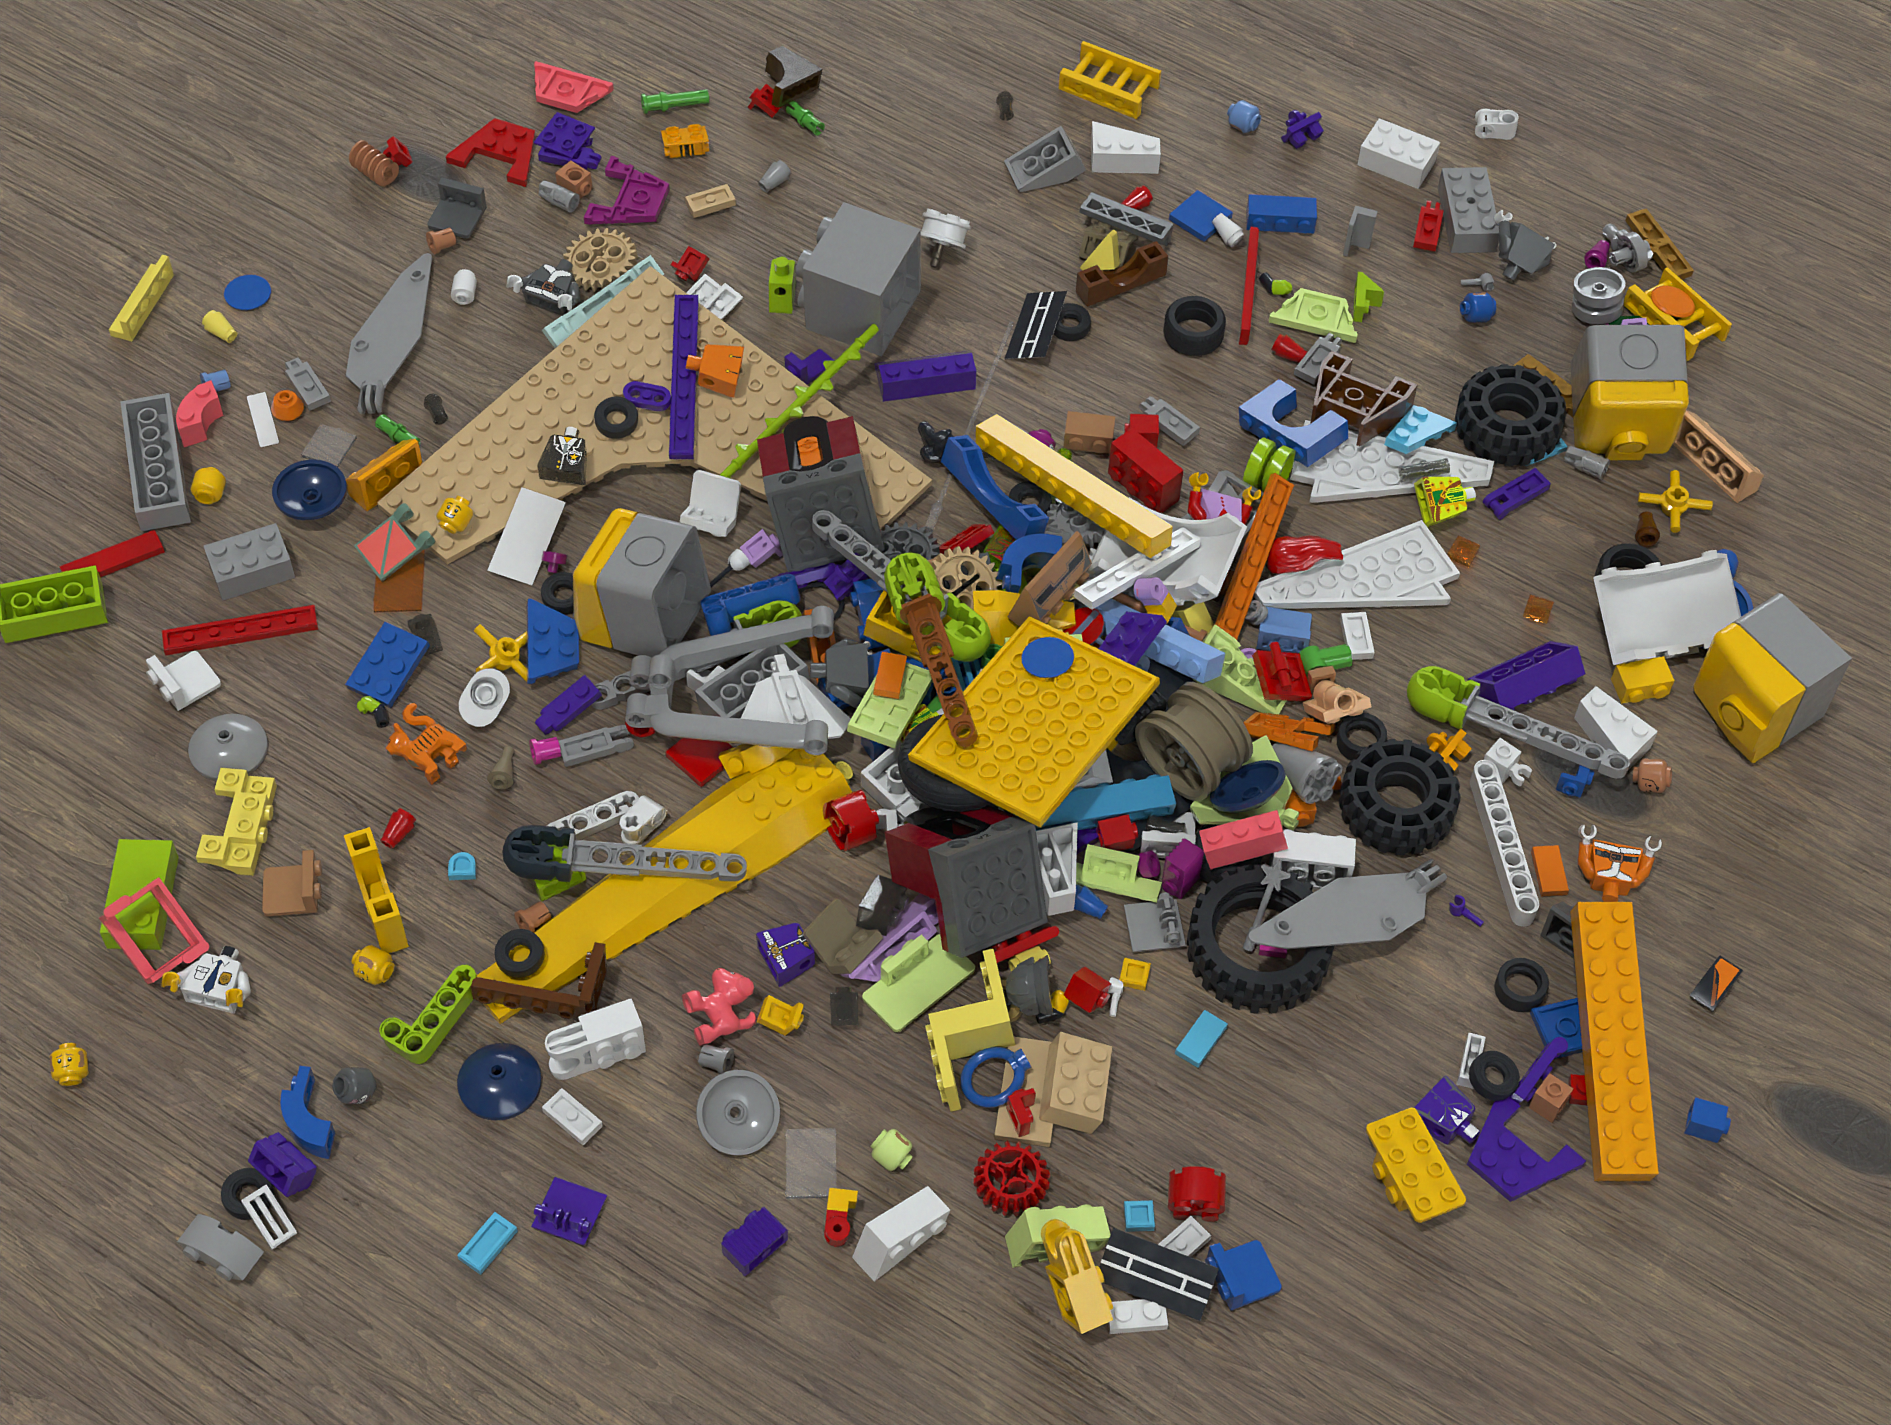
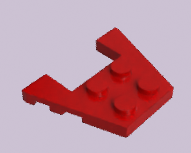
M494 118L446 155V162L465 168L475 153L513 164L506 175L507 182L526 187L536 138L535 130Z

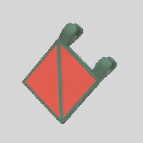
M405 503L401 504L392 516L354 545L382 582L419 552L433 546L436 542L428 531H423L414 542L400 523L409 520L414 515L413 511Z

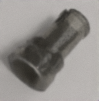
M1149 814L1145 831L1158 830L1164 833L1185 832V823L1164 820L1162 817Z

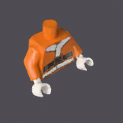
M1581 825L1578 829V834L1583 839L1579 843L1578 865L1585 878L1589 880L1590 888L1603 892L1602 900L1604 902H1618L1619 895H1628L1631 888H1638L1648 878L1655 857H1653L1654 852L1661 848L1662 842L1659 840L1657 848L1652 849L1648 845L1651 836L1648 837L1644 844L1647 849L1646 853H1643L1642 848L1593 839L1592 843H1590V839L1595 837L1597 833V828L1595 825H1592L1591 834L1586 836L1584 833L1585 825Z

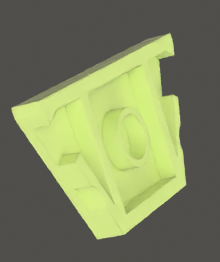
M1303 288L1294 293L1292 298L1287 299L1282 304L1281 309L1276 313L1273 311L1269 317V323L1323 336L1331 333L1334 335L1333 338L1339 337L1344 341L1356 343L1358 336L1357 331H1354L1352 315L1348 311L1349 306L1345 298Z

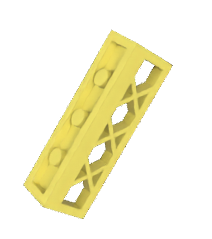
M162 255L156 265L150 264L109 328L111 336L133 341L174 276L169 256Z

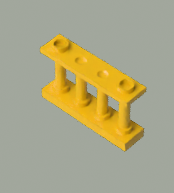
M1083 41L1081 43L1080 63L1074 71L1063 68L1059 76L1060 90L1138 119L1142 107L1141 96L1148 86L1159 89L1161 70ZM1089 64L1100 67V70L1093 79L1082 75ZM1109 71L1120 75L1113 86L1102 83V80ZM1128 79L1139 82V85L1132 94L1121 90Z
M1668 267L1664 269L1658 285L1643 292L1634 284L1628 288L1623 305L1635 316L1646 318L1649 325H1681L1685 327L1698 320L1706 327L1693 335L1684 328L1686 361L1694 357L1699 342L1714 334L1720 341H1725L1732 326L1730 321ZM1659 286L1676 287L1691 297L1695 304V311L1689 317L1675 320L1672 316L1662 312L1654 305L1651 299V292Z

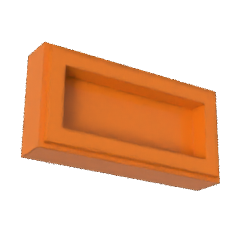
M888 652L881 653L873 695L899 699L907 656Z
M1559 845L1532 847L1531 854L1541 897L1567 895L1569 889Z

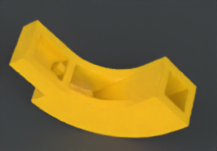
M741 744L721 752L719 759L731 779L749 771L751 774L758 772L779 761L794 749Z

